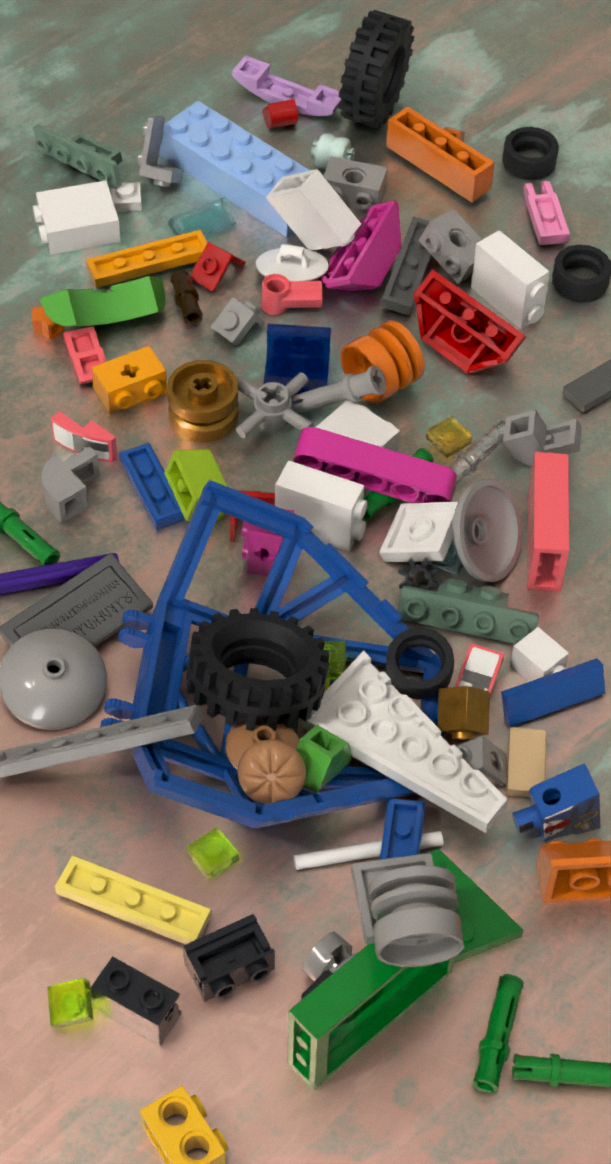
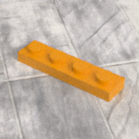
M200 229L86 259V267L95 287L99 288L197 262L207 245V241Z

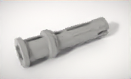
M371 366L366 372L357 375L349 373L339 382L304 393L294 394L291 397L292 402L299 401V403L293 404L292 408L300 415L304 412L344 400L357 402L363 396L369 394L381 395L386 389L385 377L377 366Z

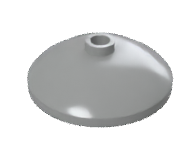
M481 479L469 485L458 501L453 518V539L457 555L470 575L483 582L499 581L511 572L518 559L522 541V524L517 503L509 489L503 483L494 479Z
M43 629L29 633L10 647L0 666V693L5 705L20 721L37 729L54 731L77 726L94 714L105 695L107 672L100 653L88 640L71 631ZM50 666H57L60 671L58 673H50L47 669Z

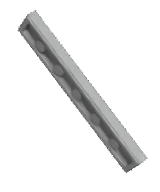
M193 705L1 750L0 778L194 734L204 716L200 706Z

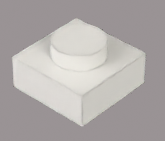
M124 182L118 188L111 186V197L116 212L142 211L140 182Z

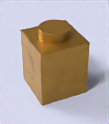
M468 685L440 688L438 728L441 730V733L452 735V741L467 742L474 739V736L489 735L490 692Z

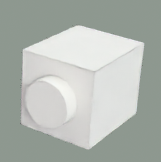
M537 627L513 646L510 666L530 682L565 670L569 652Z

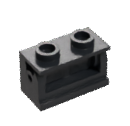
M254 914L183 946L184 964L204 1002L214 997L216 999L224 998L230 995L236 987L248 981H260L275 969V951L271 949Z
M113 956L90 987L93 1008L159 1046H161L181 1016V1010H179L178 1004L175 1003L180 993Z

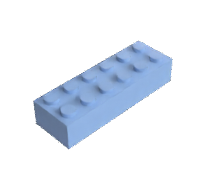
M200 101L195 102L164 124L159 156L179 169L184 170L185 173L286 238L294 233L266 199V196L282 177L310 171L309 169Z

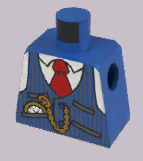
M585 763L532 786L529 789L530 806L512 812L513 821L519 834L538 828L543 840L548 843L601 828L600 794Z

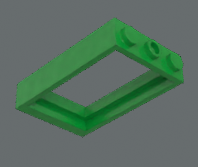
M456 909L454 912L460 916L458 909ZM375 943L368 944L289 1010L287 1062L313 1090H316L452 973L455 957L433 965L399 967L385 964L378 960Z

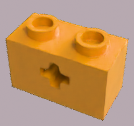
M150 346L91 367L93 389L109 414L167 393L166 370Z

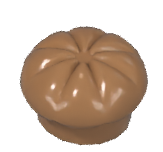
M263 740L250 746L242 755L238 765V780L241 788L249 798L258 804L266 805L295 798L305 784L306 765L301 754L290 744L280 740Z

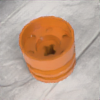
M394 320L385 321L378 328L370 330L367 335L360 336L346 344L342 348L340 355L345 375L349 373L357 375L366 372L371 366H377L383 372L386 381L385 392L381 395L369 394L362 397L364 401L372 405L383 402L393 396L398 389L406 388L410 383L419 380L423 376L425 369L423 354L417 341L408 329Z

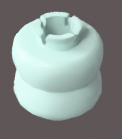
M324 133L319 141L314 140L311 148V158H315V166L318 169L326 170L331 156L354 160L355 149H351V142L348 138L335 137L329 133Z

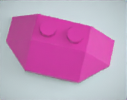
M396 200L372 205L366 211L367 216L360 220L361 225L355 231L354 239L344 247H337L328 262V271L320 277L321 282L327 288L346 291L373 290L383 283L384 277L394 264L395 258L402 247L399 205Z

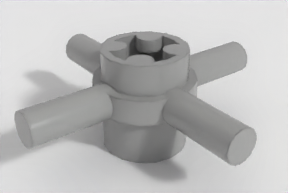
M300 372L285 386L280 383L269 382L259 388L240 376L236 377L238 380V390L254 400V413L236 428V432L240 437H247L258 426L268 432L280 431L288 423L300 431L306 427H314L312 422L292 410L291 397L309 382L308 377L304 373Z

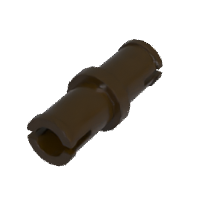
M177 270L171 275L172 279H170L175 290L174 300L176 305L181 308L184 322L188 325H195L202 320L203 316L198 304L199 294L196 288L192 286L189 273L185 270Z

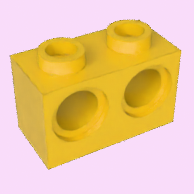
M183 1085L140 1110L141 1126L164 1164H226V1151L229 1148L225 1138L218 1128L210 1129L204 1119L207 1113L201 1100L196 1094L190 1097ZM172 1115H182L186 1118L184 1123L177 1126L166 1122ZM195 1148L204 1149L208 1153L200 1160H193L187 1156V1153Z

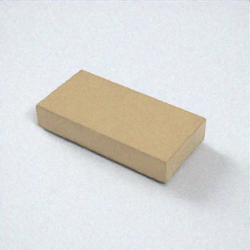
M510 727L506 796L530 798L529 789L545 781L546 730Z

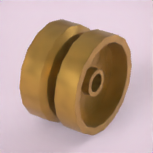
M213 360L187 362L173 371L167 385L168 416L172 429L182 438L193 442L209 443L220 440L230 434L238 423L239 414L238 380L234 372L224 364Z

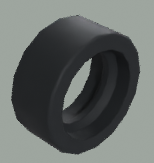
M520 127L511 131L506 136L502 156L504 168L510 174L527 180L541 179L550 175L555 170L559 150L557 139L550 132L537 127ZM529 148L538 150L545 155L530 158L524 157L516 151Z
M580 244L568 246L561 250L555 258L552 283L555 289L566 298L575 301L597 299L605 294L609 287L611 261L607 254L596 247ZM572 267H585L593 270L598 276L590 279H579L571 276L565 270Z
M424 627L410 628L398 634L390 643L386 654V672L391 678V684L400 694L407 695L409 698L416 700L430 699L439 694L440 688H446L450 684L454 671L453 649L447 639L437 631ZM412 647L429 648L440 657V671L429 680L417 681L410 679L402 674L399 669L401 654Z

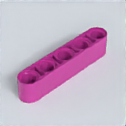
M306 427L300 431L293 458L295 463L362 484L364 489L411 503L452 502L457 479L456 472L446 466L315 427Z

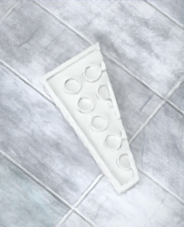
M365 651L324 692L318 711L312 710L311 718L306 722L301 719V727L310 731L316 725L321 726L349 743L351 756L485 833L506 809L507 799L479 770L471 768L462 758L463 753L454 744L450 746L441 736V730L407 695H401L391 684V678L384 671L379 672L371 664V658Z

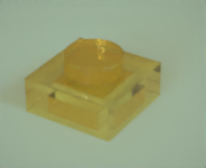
M453 416L427 429L426 439L445 458L472 444L473 435Z

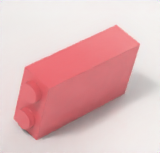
M535 452L527 494V590L561 592L569 554L568 454Z

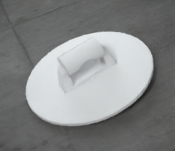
M282 244L281 248L261 254L256 260L257 270L265 277L270 274H280L289 281H312L318 279L328 271L329 267L328 261L321 254L305 249V247Z

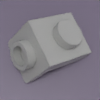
M232 297L210 327L237 347L254 323L262 327L265 322L258 316L260 310L248 300H245L242 304Z

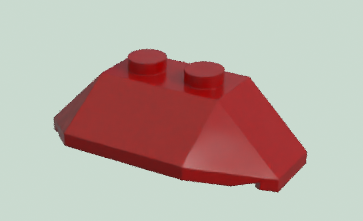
M433 269L413 294L421 340L467 374L507 363L527 338L519 330Z

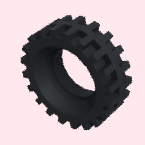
M377 10L370 11L368 17L363 18L362 27H358L355 41L351 42L350 54L344 64L346 66L345 72L341 76L342 88L339 91L341 101L338 106L341 110L340 115L343 118L375 128H382V124L387 123L388 115H392L394 105L398 103L401 88L404 87V78L410 66L408 63L409 58L412 56L413 49H411V45L414 41L412 21Z
M250 608L248 614H241L238 609H231L228 617H224L220 613L212 615L211 624L206 621L201 622L198 632L194 631L192 635L186 674L188 694L195 693L194 703L197 706L205 704L208 706L207 715L214 718L220 714L226 717L225 724L233 726L237 721L245 723L246 730L252 731L255 730V725H266L276 731L277 724L284 723L288 729L295 727L298 717L306 722L311 718L312 710L318 711L320 708L330 657L329 650H324L325 641L322 637L313 638L314 629L310 626L301 628L297 626L298 619L291 616L288 620H284L278 617L279 612L272 610L270 615L259 614L258 608ZM241 664L262 665L278 671L285 679L261 680L249 678L235 673L228 668Z

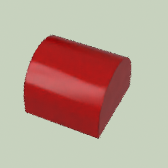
M293 99L268 104L262 110L265 124L269 130L298 123V110Z

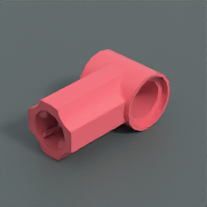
M270 274L263 279L260 307L269 315H280L287 308L322 307L321 281H289L280 274Z

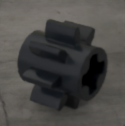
M427 557L423 559L422 564H415L414 559L409 558L410 568L408 570L399 568L398 571L399 574L406 576V580L399 584V589H402L405 585L425 590L430 586L438 588L439 583L432 580V575L437 574L439 569H429L427 567ZM418 570H423L424 578L428 582H421L419 586L413 585V578L409 575L411 573L417 574Z

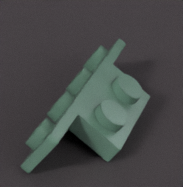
M39 124L33 127L36 138L35 144L42 153L50 155L62 163H66L100 181L106 180L107 184L115 188L122 185L118 164L123 161L121 151L83 133H79L70 140Z
M459 579L441 580L437 592L405 585L402 587L398 612L403 616L400 620L517 644L536 629L539 619L537 613L506 607L508 593H503L500 589L493 586H483L481 588L470 586L465 581Z

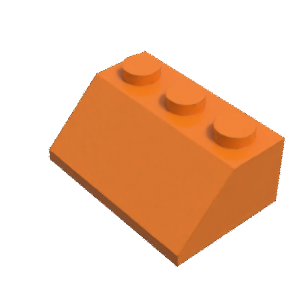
M593 838L584 842L566 843L564 841H552L540 845L536 866L542 903L611 899V840L603 841L602 839Z

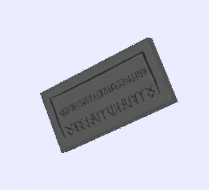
M110 553L1 625L0 635L11 647L16 641L29 633L43 629H63L82 636L94 647H97L127 626L122 623L123 612L134 609L135 611L138 610V612L146 613L153 608V602L113 554ZM50 666L47 669L50 673H58L60 671L57 666Z

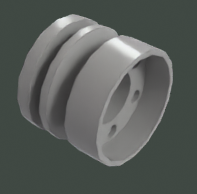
M415 865L384 872L371 881L368 886L372 902L371 912L373 918L378 920L373 926L378 960L385 964L399 967H418L449 960L463 950L464 942L460 916L454 912L459 905L457 894L455 893L456 883L453 873L436 866Z

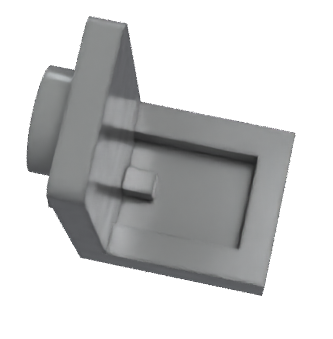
M149 116L143 128V137L145 138L143 150L138 157L139 175L154 179L153 184L170 187L171 183L182 182L184 170L157 164L165 117Z

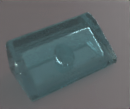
M225 197L175 215L168 222L176 236L201 229L204 237L237 224Z

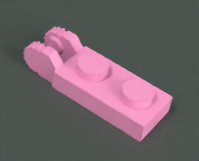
M550 181L542 182L540 195H536L532 183H525L523 189L524 199L539 245L568 243L570 232L557 194L554 193Z

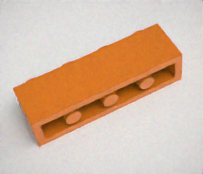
M408 106L388 119L386 147L471 203L491 190L494 161Z

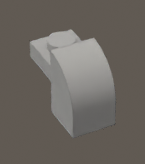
M535 409L506 417L503 442L518 461L532 466L535 452L558 454L579 452L582 426L577 418L546 426Z
M90 446L79 453L71 455L64 462L56 455H53L42 468L41 483L44 503L61 524L88 508L85 484L100 476L98 454Z

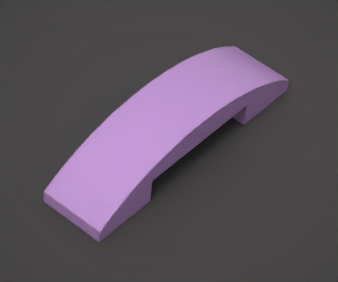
M247 55L232 70V76L240 84L271 104L290 99L295 100L299 114L311 116L333 115L341 101L339 91L322 84L315 91L270 74V64Z

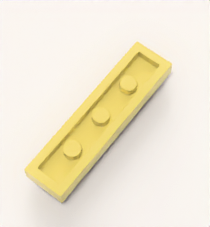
M73 855L55 885L56 894L185 945L201 938L211 918V909Z

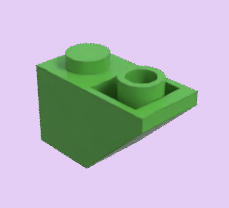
M319 725L314 726L300 738L296 748L306 765V781L303 787L311 789L316 793L340 773L352 759L349 743Z

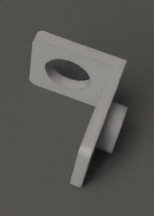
M484 736L456 745L463 753L462 758L473 770L482 771L501 786L507 784V755L504 751ZM490 754H493L497 760L498 772L491 764Z

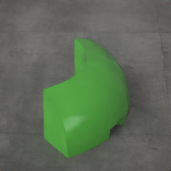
M146 276L133 281L112 285L110 287L111 292L106 290L94 291L93 288L65 289L41 297L40 300L46 315L54 323L65 327H86L130 320L162 311L165 306V291L162 278Z

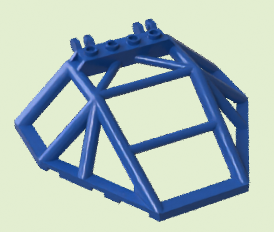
M209 480L202 490L152 615L138 612V610L135 611L134 609L123 612L122 623L129 628H122L118 639L124 645H128V647L134 649L143 648L133 704L111 698L106 700L104 712L118 719L133 720L189 707V704L180 692L182 674L187 671L189 654L186 655L191 624L199 626L203 621L211 624L212 615L217 613L224 617L229 616L184 598L220 511L284 536L255 605V608L259 610V614L270 615L272 610L279 612L278 617L284 620H288L292 616L300 621L346 592L393 640L398 634L409 628L400 620L403 616L386 599L381 601L366 586L369 582L330 543L325 545L311 531L314 527L304 517ZM304 549L331 577L279 608L297 561ZM313 635V638H323L325 641L324 650H329V658L332 659L329 687L345 671L346 661L353 662L363 651L371 658L372 665L386 667V654L389 646ZM412 647L404 651L399 659L400 670L424 673L423 680L435 677L441 668L439 655L437 653L434 654L429 648ZM249 664L235 665L233 672L247 677ZM439 694L430 699H421V711L437 727ZM107 717L101 721L100 727L125 721ZM201 722L195 733L191 734L200 749L172 739L130 748L149 792L255 829L381 802L390 798L395 799L417 794L372 767L346 766L323 787L335 788V790L314 794L302 789L293 799L266 805L258 804L249 798L241 788L238 780V770L230 763L225 750L226 738L233 727L227 724L224 727L221 752ZM165 761L226 782L232 795L171 774Z

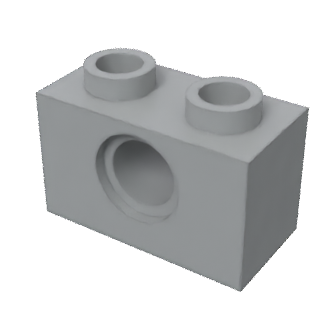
M331 156L323 176L348 207L367 211L372 205L382 203L387 187L388 167Z
M452 209L430 221L418 241L458 284L473 275L476 243L482 239L456 210Z

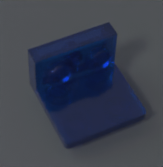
M268 323L267 357L263 384L276 382L285 386L301 372L308 377L309 382L296 394L326 386L328 384L331 327Z

